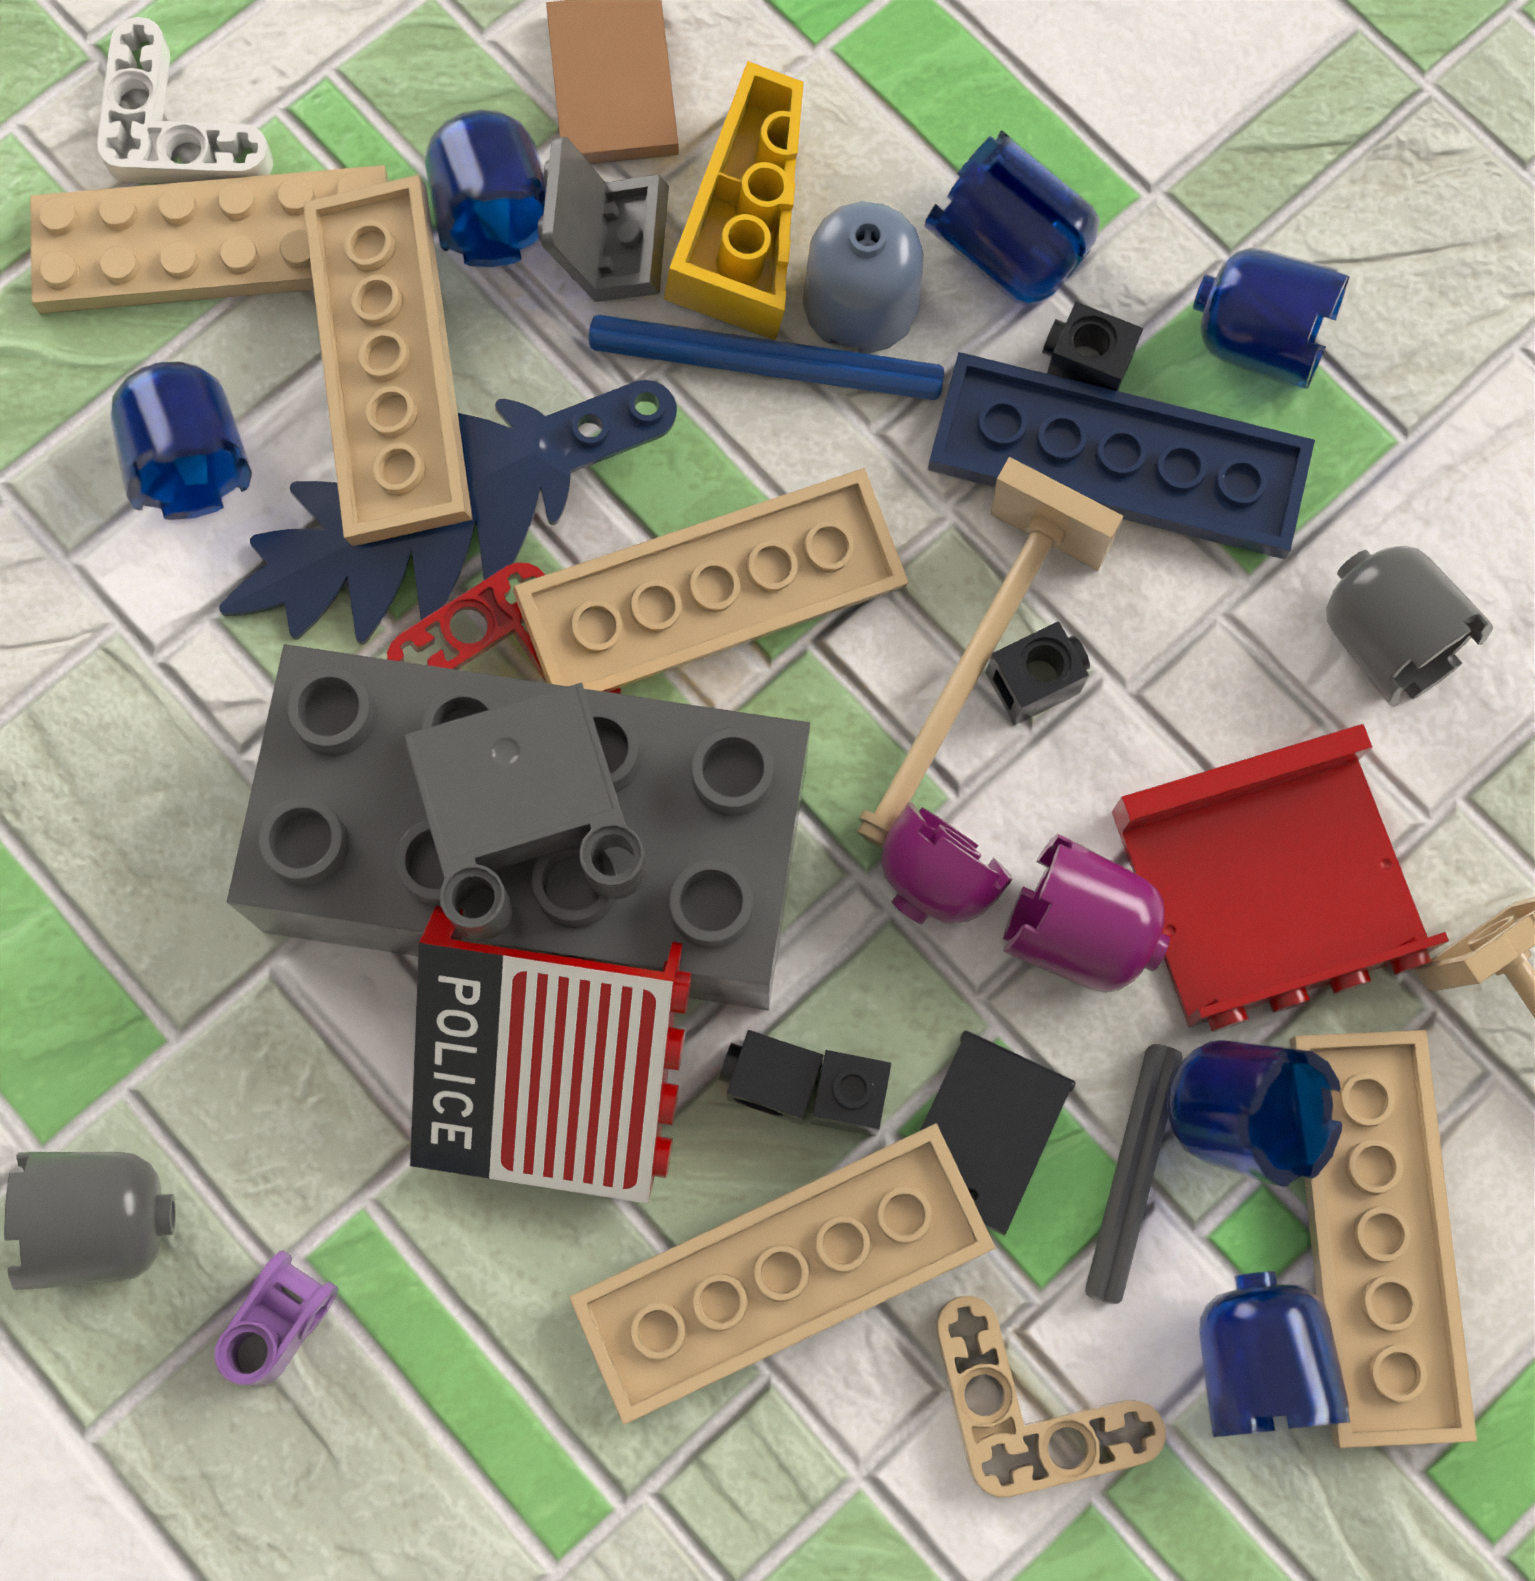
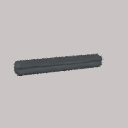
M1151 1044L1145 1051L1085 1287L1087 1296L1108 1304H1119L1123 1300L1183 1059L1182 1052L1166 1045Z

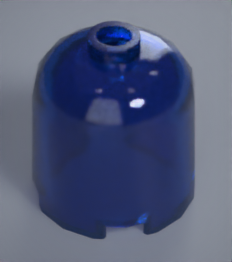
M479 109L462 112L446 120L432 135L425 152V167L441 249L444 252L450 249L462 254L464 264L468 266L497 267L520 261L522 259L520 250L532 245L539 239L538 222L540 217L544 215L546 197L544 171L532 136L520 121L496 110Z
M1247 248L1237 251L1223 263L1216 277L1205 274L1198 288L1193 310L1203 313L1200 327L1203 344L1212 356L1222 362L1292 388L1297 386L1308 389L1326 349V346L1317 344L1315 341L1324 317L1336 321L1350 276L1338 272L1337 268L1266 249Z
M176 361L159 362L142 367L124 379L112 397L110 419L124 489L134 509L141 511L144 505L159 508L162 510L163 518L167 520L197 518L224 508L221 497L232 492L236 487L240 488L241 492L247 490L252 477V469L229 400L216 377L198 365Z
M1209 1041L1191 1051L1176 1068L1169 1085L1167 1112L1170 1127L1186 1152L1209 1165L1269 1184L1288 1187L1291 1182L1300 1177L1310 1179L1317 1177L1333 1157L1342 1132L1341 1121L1332 1120L1333 1098L1331 1091L1340 1092V1081L1329 1062L1313 1051L1243 1041Z
M1275 1271L1234 1276L1236 1290L1215 1296L1205 1306L1199 1320V1338L1213 1438L1275 1431L1273 1417L1286 1416L1288 1429L1351 1422L1348 1410L1349 1402L1332 1326L1324 1303L1314 1292L1300 1285L1277 1284Z

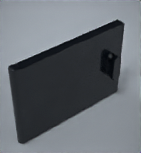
M965 1030L960 1037L961 1044L920 1131L937 1123L985 1226L1005 1236L1069 1092L1074 1090L1076 1082Z

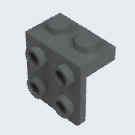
M567 137L554 138L551 142L550 158L544 166V181L546 185L544 215L540 217L538 222V234L543 248L595 302L660 294L669 193L668 184L660 174L605 182Z

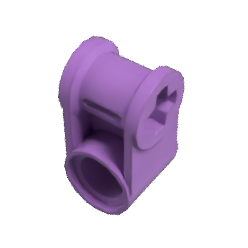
M283 1250L279 1251L260 1272L246 1300L225 1331L220 1335L215 1346L214 1359L218 1371L228 1381L238 1385L265 1386L275 1381L284 1372L304 1340L322 1321L337 1296L338 1287L331 1282H327L324 1285L320 1284L291 1264V1255ZM285 1286L300 1296L303 1302L300 1303L283 1291V1287ZM260 1335L265 1340L268 1348L267 1358L264 1365L258 1371L248 1374L240 1367L238 1351L241 1344L248 1337Z

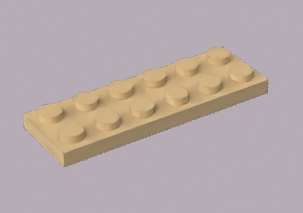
M385 165L30 195L32 304L39 314L314 290L303 202L389 182Z
M418 174L303 202L344 538L352 546L472 520L426 185Z
M865 468L515 585L513 593L547 683L563 686L582 683L584 689L609 692L902 589L909 582Z
M1427 1030L1294 1036L1289 1039L1333 1447L1351 1448L1477 1441Z
M936 1123L571 1295L569 1299L623 1425L988 1253L996 1249Z

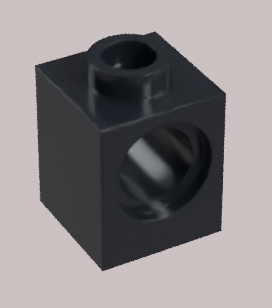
M1075 301L1067 322L1055 319L1046 339L1042 353L1051 357L1047 374L1118 391L1144 328ZM1076 347H1092L1101 356L1086 357L1079 353Z
M1058 621L993 652L985 673L1015 726L1079 695L1089 677L1087 670L1090 669V662L1079 639L1074 635L1068 637ZM1033 661L1046 662L1054 668L1057 678L1048 682L1039 681L1031 676L1026 665Z
M748 1030L743 1046L731 1042L719 1080L729 1083L727 1090L728 1101L802 1125L824 1055Z
M825 1050L811 1124L875 1137L880 1129L892 1063Z

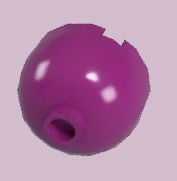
M912 802L906 804L884 839L881 856L885 879L897 892L891 902L904 915L919 924H923L929 916L946 924L967 923L983 915L999 899L1013 878L1006 868L994 857L987 866L980 862L979 859L982 855L976 850L979 846L929 810L921 807L918 811Z

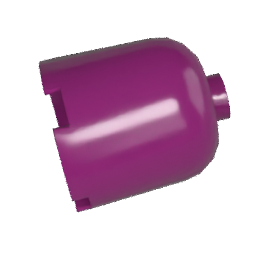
M1057 833L1050 839L1036 861L1047 868L1035 891L1023 886L1016 899L1003 935V939L1008 941L1003 951L1088 989L1103 993L1119 991L1134 982L1143 972L1144 968L1152 972L1155 971L1166 954L1170 937L1162 933L1165 922L1164 900L1157 888L1143 877Z

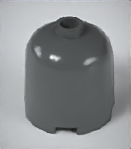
M1409 546L1385 548L1372 555L1367 550H1363L1352 556L1338 570L1337 575L1341 580L1333 589L1326 607L1327 622L1332 632L1391 707L1398 705L1401 701L1399 695L1404 690L1413 700L1440 683L1463 664L1455 654L1471 638L1478 645H1482L1493 630V625L1431 558L1419 549Z
M125 1152L17 1153L16 1160L18 1166L22 1167L24 1172L9 1173L4 1221L5 1241L19 1240L21 1265L8 1268V1277L14 1290L113 1283L135 1279L147 1271L154 1262L159 1252L161 1236L174 1234L176 1221L174 1194L161 1193L157 1172L149 1162L136 1154Z

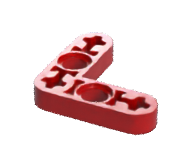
M516 562L504 567L400 633L391 642L387 651V659L404 662L403 649L410 645L416 652L424 651L435 643V637L428 633V631L438 627L444 645L457 656L447 661L443 649L427 659L426 665L458 670L513 634L545 683H547L529 633L521 625L525 624L518 604L517 602L510 604L506 600L511 590L510 580L516 578L521 584L545 574L537 566L530 563ZM473 610L485 619L487 632L480 641L463 643L453 636L450 622L458 612ZM617 688L609 692L621 694V689Z

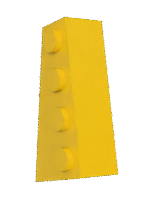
M747 61L669 267L663 300L776 340L786 304L787 290L785 289L790 255V229L794 206L795 168L799 145L804 82Z

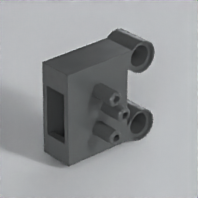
M582 683L404 735L445 879L440 890V905L454 928L465 938L476 941L490 940L501 934L510 922L512 901L499 876L493 870L581 844L579 853L583 872L591 889L600 896L612 900L624 899L636 893L643 885L647 874V862L643 843L638 834L625 824ZM612 847L626 849L634 857L631 866L626 872L617 876H607L595 869L597 857L604 850ZM476 888H485L494 892L495 900L487 914L471 919L460 915L459 905L467 892Z

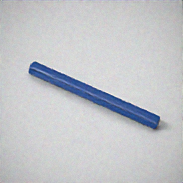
M599 314L593 316L589 329L590 348L594 351L927 400L939 399L942 393L945 374L944 367L940 364Z

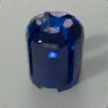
M1000 130L996 140L989 136L958 171L957 174L960 177L947 196L951 203L944 210L937 204H934L925 220L924 227L1011 300L1030 307L1052 298L1061 288L1064 280L1070 278L1095 244L1100 218L1093 205L1008 134Z

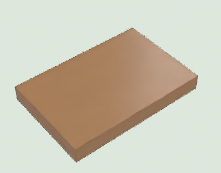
M563 0L546 2L560 137H567L590 164L679 155L662 0Z

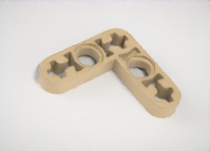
M959 1296L948 1301L939 1310L935 1322L936 1336L969 1471L974 1482L986 1493L996 1497H1012L1142 1465L1155 1459L1162 1451L1166 1440V1429L1161 1415L1151 1405L1137 1400H1121L1024 1424L999 1322L993 1308L977 1297ZM967 1307L971 1317L982 1316L985 1322V1329L975 1333V1341L979 1354L982 1355L991 1349L993 1350L995 1357L994 1365L973 1364L959 1373L957 1372L954 1361L955 1357L969 1358L964 1339L962 1337H951L948 1331V1324L958 1321L957 1309ZM987 1374L999 1382L1003 1399L1000 1407L994 1413L980 1416L968 1408L965 1402L964 1391L967 1383L973 1377ZM1132 1412L1136 1421L1148 1423L1150 1434L1140 1438V1450L1133 1452L1130 1443L1121 1441L1105 1444L1104 1447L1110 1455V1459L1099 1462V1440L1089 1424L1090 1420L1100 1418V1431L1105 1433L1124 1427V1414ZM1070 1427L1076 1429L1082 1435L1086 1451L1082 1461L1077 1466L1062 1469L1052 1462L1048 1454V1443L1055 1431ZM1035 1434V1456L1045 1472L1043 1476L1033 1478V1465L1029 1463L1011 1468L1009 1470L1010 1481L1005 1484H1000L999 1479L994 1474H984L982 1463L992 1459V1446L1001 1444L1004 1452L1010 1455L1028 1452L1029 1449L1023 1441V1437Z

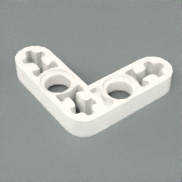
M134 17L121 22L113 30L110 39L97 137L98 153L113 177L120 181L131 183L169 184L262 176L271 173L273 155L264 135L254 126L229 123L163 121L170 65V49L162 31L155 22L148 18ZM147 41L150 45L143 46L140 54V64L143 70L137 69V62L131 51L139 50L141 42ZM142 89L149 93L146 103L137 109L128 110L119 106L122 96L130 90ZM124 128L131 129V137L137 149L130 150L127 158L120 159L117 153L126 152L129 136ZM183 143H195L201 147L199 156L188 164H178L171 161L172 152ZM218 146L221 152L214 153L213 147ZM244 148H252L253 153L247 154L245 163H236L235 158L241 157Z

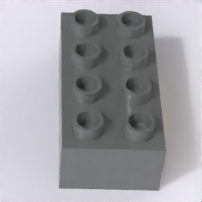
M284 644L227 903L263 933L418 956L419 941L436 905L441 906L440 890L445 879L404 735L568 686ZM584 689L625 824L638 834L643 843L647 862L645 881L636 893L627 898L612 900L600 896L591 889L583 872L579 853L581 844L496 869L493 872L499 876L512 901L510 922L501 934L490 940L476 941L465 938L462 935V941L661 972L665 960H668L672 941L683 943L680 971L692 973L689 998L769 1010L807 768L810 722ZM620 847L608 848L597 857L595 869L607 876H617L626 872L631 866L634 857L626 849ZM476 888L467 892L459 905V909H463V917L471 919L487 914L495 900L494 892L485 888Z

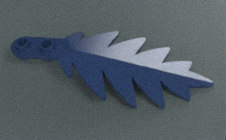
M640 380L547 416L526 404L509 399H498L495 403V410L509 427L491 420L458 413L472 520L352 546L344 538L338 485L336 482L295 481L290 485L291 494L323 529H286L253 535L250 538V545L267 565L255 572L232 591L220 604L219 610L223 616H239L259 613L285 605L290 636L297 640L314 626L328 610L348 579L356 640L359 644H365L380 625L393 603L404 579L412 553L420 619L423 620L447 604L468 554L475 526H477L483 579L485 580L504 567L514 564L533 520L540 490L547 521L550 525H556L560 521L567 502L571 473L665 436L672 429L676 420L677 405L675 398L662 384L651 380ZM639 402H650L657 407V411L651 415H644L639 413L635 406ZM585 423H592L597 425L601 432L595 437H586L578 429Z

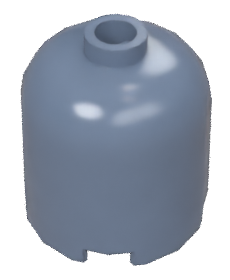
M860 201L840 206L823 218L810 241L803 294V306L809 325L823 341L832 344L834 340L843 346L858 347L859 353L868 354L890 348L909 333L911 324L919 312L924 253L916 228L903 213L883 203Z

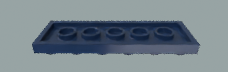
M958 352L932 448L928 470L996 487L997 478L1008 458L1011 457L1123 515L1124 520L1285 560L1291 551L1315 440Z

